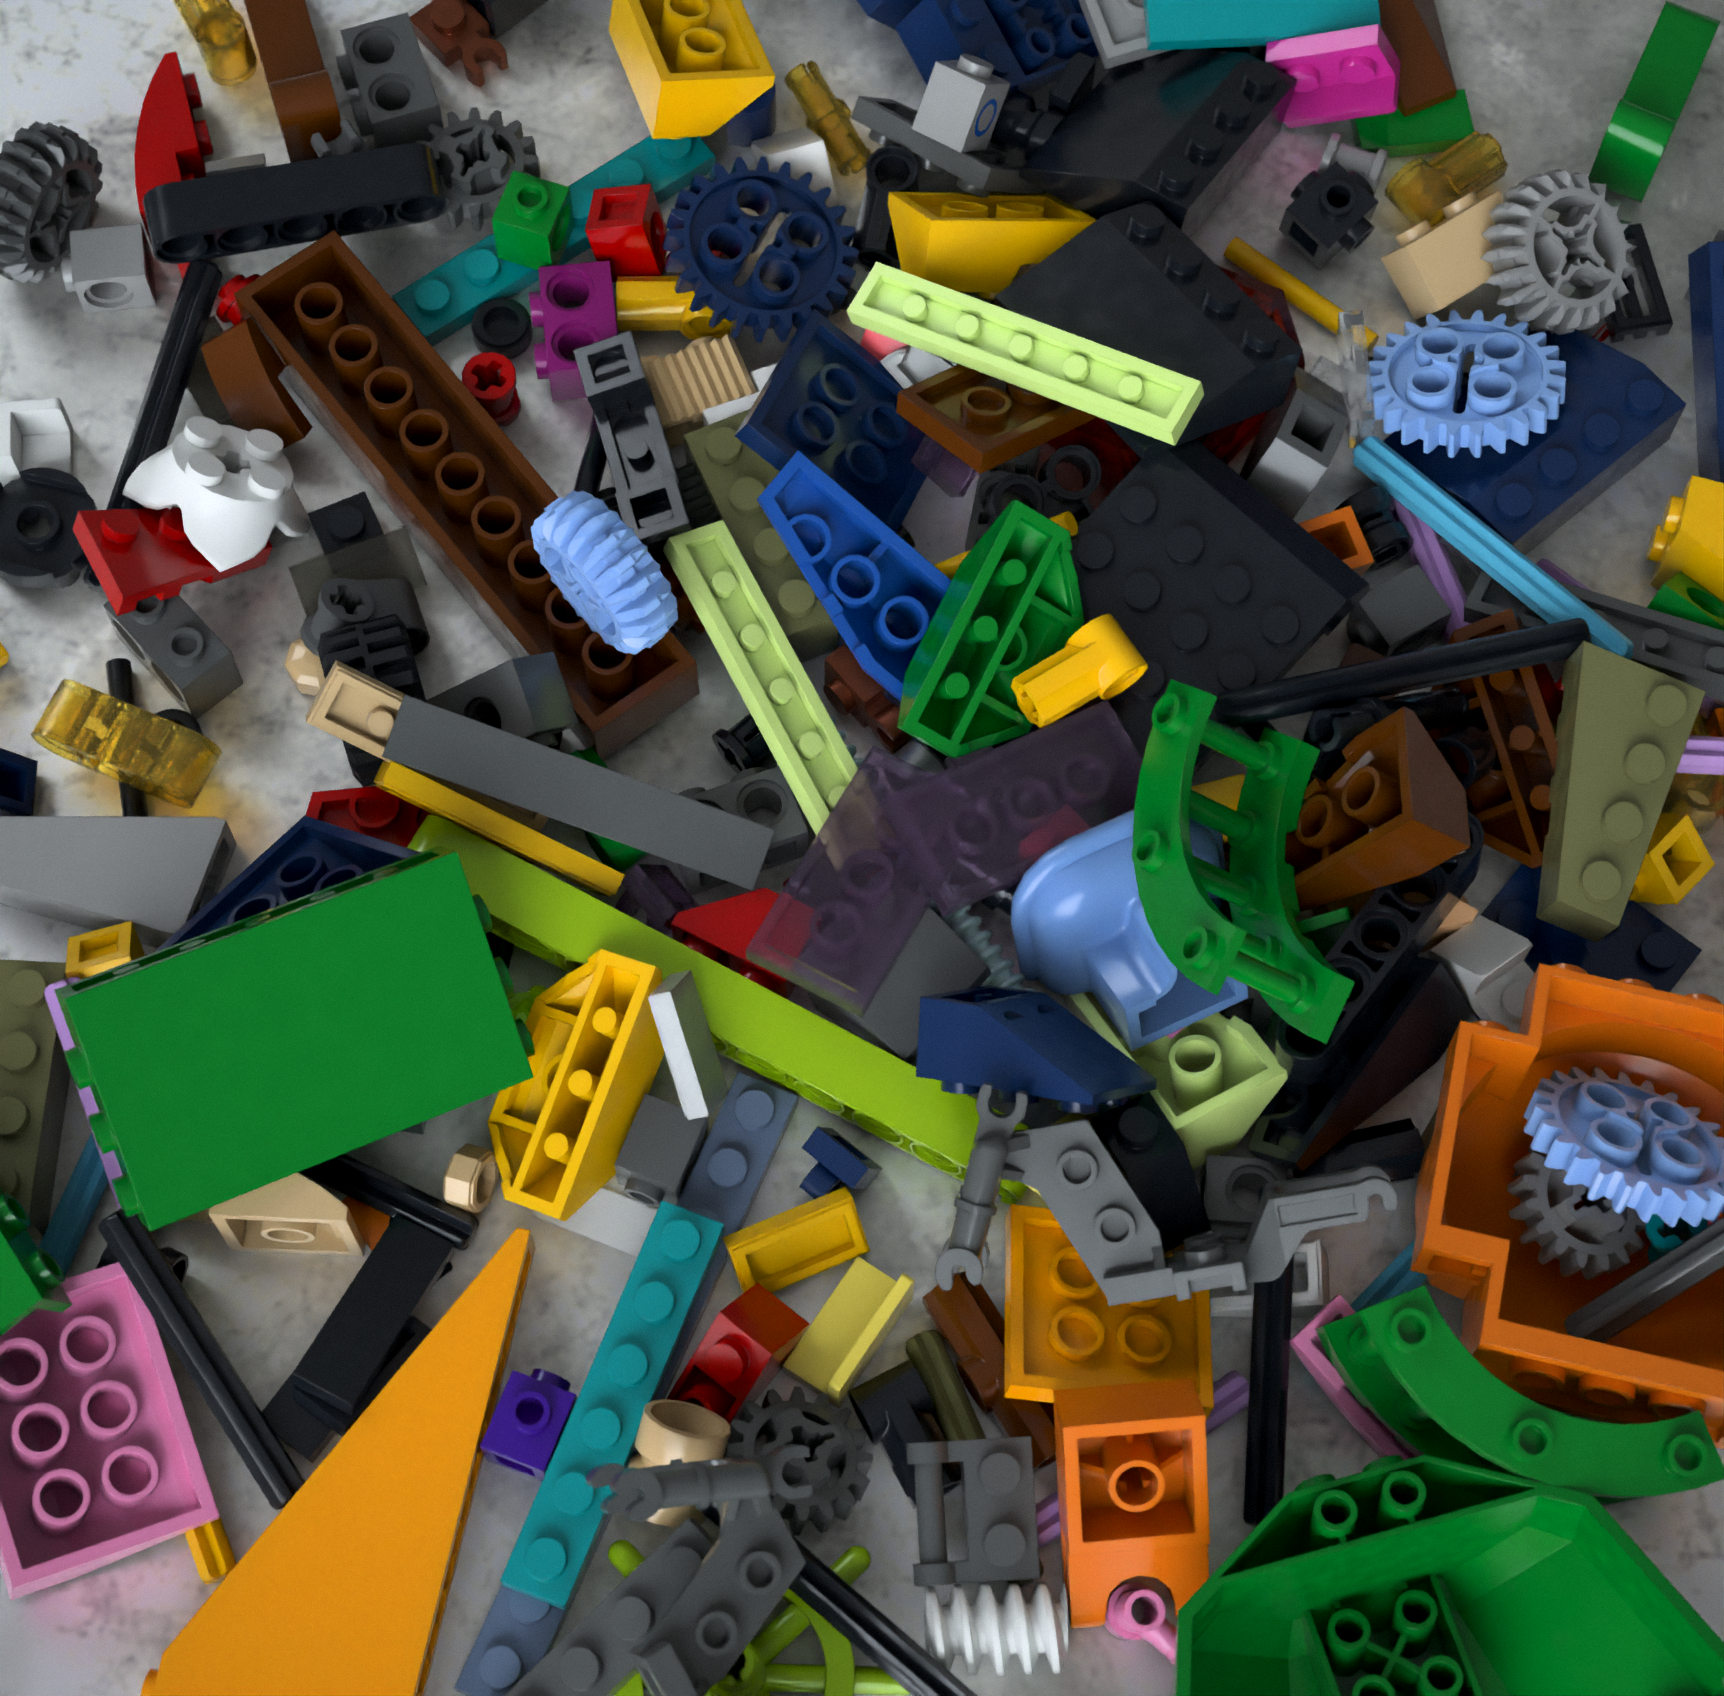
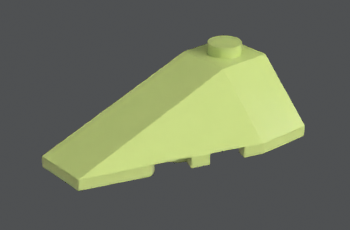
M1083 992L1075 995L1061 994L1074 1016L1157 1079V1089L1148 1092L1151 1093L1184 1143L1192 1170L1203 1165L1207 1155L1220 1156L1235 1148L1288 1079L1287 1071L1279 1065L1273 1052L1254 1028L1235 1015L1228 1019L1217 1012L1184 1027L1172 1039L1164 1036L1131 1051L1092 992ZM1148 1092L1132 1095L1131 1100Z

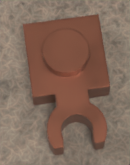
M433 0L409 17L416 37L446 68L460 59L464 64L465 75L473 85L482 87L485 84L483 69L478 65L482 61H492L502 71L508 68L505 48L500 42L490 38L489 22L467 0Z
M845 644L825 658V685L823 686V691L831 705L841 715L847 716L851 713L864 728L869 725L880 743L891 754H894L912 740L911 735L897 728L900 708L884 696V688L862 670L856 658Z

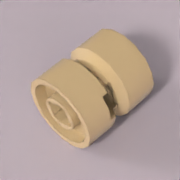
M669 1399L652 1400L644 1407L635 1439V1447L640 1454L630 1458L627 1468L669 1465L673 1459H682V1463L723 1458L731 1426L715 1412L696 1404ZM696 1505L659 1509L647 1521L678 1528L687 1518L696 1519L701 1525L705 1522L706 1516L696 1509Z

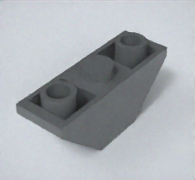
M1297 366L1283 405L1267 411L1239 474L1292 519H1294L1327 471L1348 424L1349 416L1343 394Z

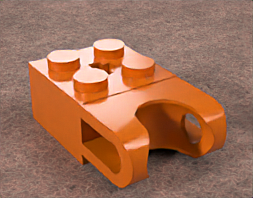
M1180 1379L1053 1390L1063 1584L1065 1582L1070 1627L1072 1629L1101 1627L1106 1623V1608L1109 1594L1121 1581L1138 1575L1157 1578L1166 1585L1174 1601L1175 1617L1177 1618L1178 1611L1209 1579L1208 1545H1210L1206 1417L1193 1380Z

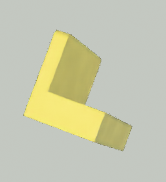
M857 1256L784 1363L783 1372L817 1395H820L822 1392L828 1394L829 1403L840 1408L848 1396L847 1391L853 1389L912 1301L915 1280L902 1273L896 1281Z

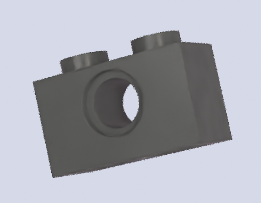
M554 652L510 659L426 700L429 704L550 748L558 745L555 734L579 724Z

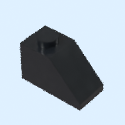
M1150 1092L1091 1118L1090 1124L1159 1228L1166 1257L1172 1255L1173 1250L1185 1249L1184 1239L1212 1232L1184 1143Z

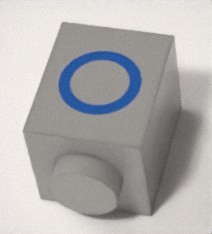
M961 54L959 60L936 61L911 129L960 153L986 150L1011 83L992 74L994 65L973 55Z

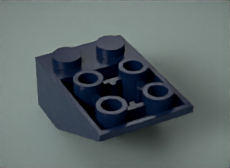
M922 0L895 26L926 85L936 61L959 60L961 54H969L994 65L992 74L1011 83L1004 102L1015 90L1028 95L1057 80L1072 56L1077 54L1078 51L1094 59L1100 58L1079 0Z
M984 985L920 997L916 1076L941 1080L942 1091L956 1094H977L982 1084L988 1081L994 1083L993 1089L999 1090L998 1099L1004 1102L1016 1103L1017 1094L1020 1089L1028 1091V1104L1038 1103L1039 1097L1058 1100L1057 1109L1060 1111L1091 1114L1098 1112L1099 1104L1124 1105L1131 1100L1132 1095L1157 1089V1079L1046 993Z

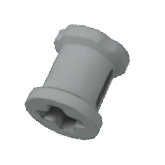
M1332 133L1320 162L1318 173L1322 175L1337 161L1347 172L1355 171L1364 177L1375 194L1388 159L1389 151L1379 149L1374 153L1343 142L1342 135Z

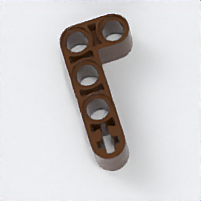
M244 0L290 163L317 159L319 156L311 145L312 135L319 132L325 142H330L341 134L342 128L340 126L341 117L328 70L324 67L305 0Z

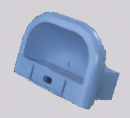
M1134 809L1076 834L1046 851L1024 873L1012 897L1010 919L1020 973L1024 974L1025 979L1030 981L1039 979L1046 988L1058 994L1075 995L1083 992H1092L1131 1051L1249 998L1247 985L1228 976L1218 996L1205 990L1178 970L1158 945L1144 914L1132 860ZM1189 818L1193 855L1226 871L1222 833ZM1207 892L1209 898L1225 916V900Z

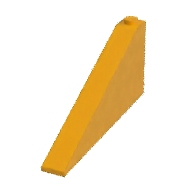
M516 1228L163 1652L159 1669L151 1668L148 1671L140 1696L425 1695L484 1458L480 1445L496 1410L536 1249L530 1230Z

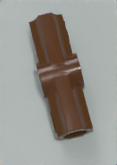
M966 1271L957 1272L954 1274V1284L950 1290H942L939 1284H937L933 1290L922 1297V1303L940 1335L946 1340L958 1361L955 1364L958 1373L975 1403L985 1414H992L1005 1437L1031 1436L1033 1473L1044 1469L1056 1462L1054 1404L1004 1397L1005 1321L982 1284L974 1286L969 1283Z

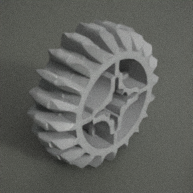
M1560 169L1546 172L1543 175L1538 173L1524 178L1522 182H1519V185L1509 188L1507 192L1502 194L1503 203L1496 205L1493 210L1489 211L1495 225L1488 227L1481 235L1492 244V250L1487 251L1480 259L1492 263L1494 274L1485 283L1500 286L1502 291L1496 304L1504 305L1505 307L1513 305L1512 321H1529L1531 331H1550L1551 334L1563 335L1574 332L1575 329L1579 331L1593 327L1594 324L1599 323V318L1607 317L1610 313L1616 311L1615 300H1619L1622 296L1629 293L1622 279L1628 278L1636 270L1626 261V254H1629L1637 246L1625 241L1624 231L1632 222L1618 219L1616 213L1621 201L1605 200L1606 184H1597L1596 182L1590 184L1587 173L1580 174L1575 172L1569 174L1567 170L1561 171ZM1550 208L1560 213L1557 221L1548 222L1542 217L1543 212ZM1569 282L1575 287L1574 292L1569 297L1558 293L1561 284Z

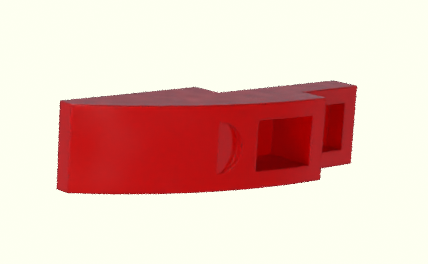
M176 51L164 54L151 79L142 104L136 133L134 154L135 186L139 211L150 243L151 239L143 206L145 194L159 185L206 177L204 157L214 155L206 120L195 122L192 109L203 107L195 73L183 74ZM189 263L177 264L182 280Z

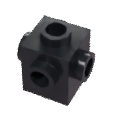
M1336 161L1322 175L1314 170L1296 186L1290 195L1294 201L1286 208L1278 230L1321 269L1343 248L1352 253L1368 238L1375 228L1370 223V220L1379 201L1374 197L1373 189L1364 177L1355 171L1347 172Z

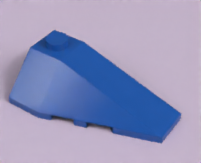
M798 450L757 498V501L862 670L901 702L905 672L951 580Z

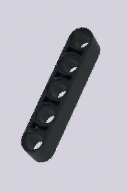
M420 143L401 144L172 182L156 186L149 190L143 198L153 253L158 260L169 264L189 263L195 259L206 260L317 241L333 230L341 237L418 224L438 217L447 205L434 152L429 146Z

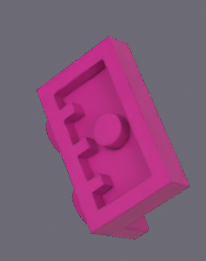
M1379 24L1267 42L1265 62L1297 79L1284 118V123L1288 128L1389 114L1397 110L1401 61Z

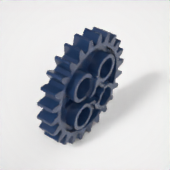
M736 157L731 174L718 162L714 163L708 179L697 173L692 180L689 191L681 189L674 206L676 209H671L665 226L669 230L663 242V249L671 252L665 267L666 272L681 273L674 290L676 293L693 291L695 295L689 310L693 313L709 307L713 311L709 321V326L712 328L717 326L724 318L732 321L731 334L734 338H737L744 326L752 327L757 343H762L767 329L772 328L781 342H786L792 325L798 330L802 321L814 309L829 320L834 308L840 309L848 293L846 289H850L856 276V271L852 268L859 255V249L849 246L856 230L852 226H840L847 209L845 206L828 208L826 202L832 190L829 187L820 189L815 193L810 190L809 185L812 180L810 172L802 175L797 181L790 178V163L786 161L780 167L778 173L770 172L766 157H760L755 170H749L741 157ZM740 208L751 209L759 216H751ZM781 212L786 213L788 217L778 228L772 245L769 244L764 249L745 284L741 287L735 286L733 282L745 269L750 254L755 253L761 245L776 216ZM792 239L801 240L809 245L810 248L798 246ZM711 251L723 252L731 259L718 258ZM762 282L773 283L777 285L782 290V292L770 290L765 285H763Z

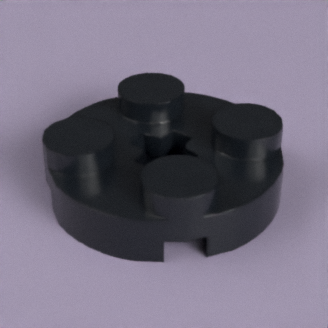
M38 467L20 471L21 478L10 481L4 487L0 481V578L11 584L26 588H45L48 586L65 588L71 586L78 580L81 570L89 562L72 528L78 511L98 510L94 500L77 478L57 469ZM40 517H47L51 530L46 535L39 538H31L29 533L23 530L26 524L36 525Z

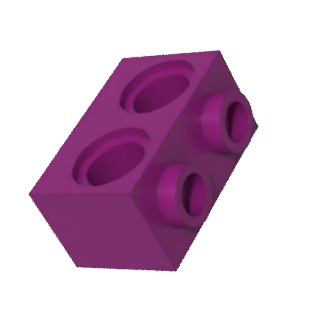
M610 260L538 267L540 291L529 292L532 326L533 328L544 327L545 342L534 343L537 379H549L553 402L587 398L577 362L567 359L574 355L573 350L618 335ZM570 303L583 304L574 309L563 308V306Z

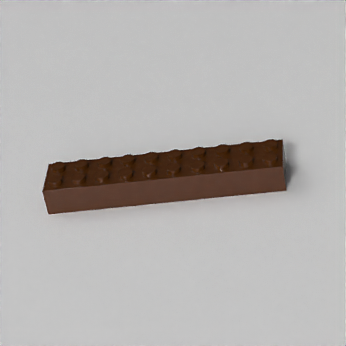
M335 230L234 293L242 321L251 316L286 366L281 372L283 378L510 656L514 659L554 652L579 724L570 727V729L586 749L592 747L602 761H604L699 694L697 662L669 629L665 636L652 647H646L636 655L626 654L616 650L614 646L606 644L597 632H592L587 622L581 616H577L571 604L563 599V594L557 585L550 580L549 572L540 563V555L534 549L531 526L534 524V520L545 512L544 508L559 497Z

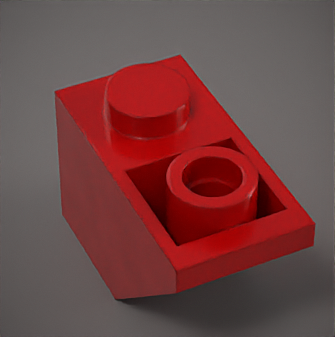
M764 887L677 912L671 922L674 940L770 991L789 999L799 981L793 965L823 934V915Z
M757 1282L718 1313L666 1399L684 1401L704 1407L724 1418L731 1426L733 1420H739L744 1405L749 1400L755 1402L779 1374L784 1363L810 1324Z

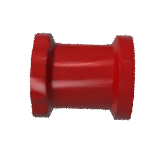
M495 352L480 353L472 357L463 368L462 383L499 427L512 424L521 410L520 399L515 387L517 383L515 367L508 358Z

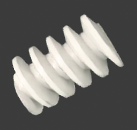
M1065 1582L1061 1587L1057 1603L1053 1602L1045 1583H1036L1029 1603H1025L1019 1586L1016 1583H1009L1001 1604H997L989 1584H980L973 1604H969L963 1587L960 1584H953L945 1605H941L934 1586H925V1649L948 1671L951 1670L955 1655H962L969 1675H977L983 1655L989 1654L997 1675H1005L1011 1654H1018L1025 1674H1033L1039 1654L1046 1653L1053 1673L1061 1674L1068 1651V1609Z

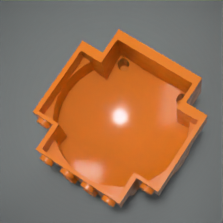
M1539 963L1525 991L1519 1034L1510 1032L1506 1026L1494 1021L1480 1020L1472 1023L1460 1021L1448 1046L1434 1132L1424 1154L1417 1180L1415 1198L1416 1238L1410 1271L1426 1274L1430 1285L1464 1300L1460 1342L1491 1374L1523 1396L1553 1410L1615 1424L1651 1423L1672 1419L1700 1410L1715 1447L1724 1449V1267L1605 1343L1570 1336L1564 1325L1567 1316L1650 1264L1648 1261L1650 1241L1646 1235V1230L1644 1229L1637 1233L1645 1245L1641 1250L1629 1256L1630 1262L1610 1274L1605 1272L1592 1280H1586L1581 1270L1569 1277H1564L1560 1273L1559 1259L1554 1258L1544 1265L1538 1262L1541 1246L1536 1240L1526 1244H1522L1519 1237L1528 1228L1524 1220L1510 1218L1508 1211L1520 1204V1198L1513 1196L1507 1191V1184L1520 1177L1518 1174L1513 1177L1516 1173V1170L1513 1168L1515 1162L1529 1154L1528 1149L1531 1148L1530 1145L1534 1138L1523 1131L1527 1119L1523 1117L1540 1080L1542 1078L1550 1080L1555 1070L1568 1075L1571 1067L1576 1066L1590 1076L1594 1067H1599L1610 1079L1616 1080L1619 1072H1624L1634 1085L1641 1086L1644 1081H1651L1655 1093L1664 1096L1667 1093L1674 1092L1678 1094L1676 1103L1685 1108H1700L1701 1111L1698 1119L1701 1122L1718 1123L1721 1128L1717 1136L1724 1138V1004H1721L1717 998L1706 994L1692 993L1680 995L1657 990L1648 982L1639 979L1625 978L1612 980L1590 975L1581 967L1572 964L1560 963L1549 966ZM1580 1200L1574 1204V1209L1581 1208L1584 1202Z

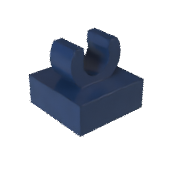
M817 1127L801 1148L815 1158L818 1163L807 1174L799 1187L814 1199L842 1188L844 1183L852 1189H867L883 1168L833 1128Z

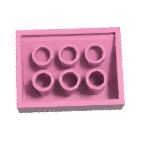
M119 1262L66 1278L60 1285L72 1302V1306L63 1313L37 1308L0 1336V1567L11 1600L82 1576L220 1517L155 1319Z

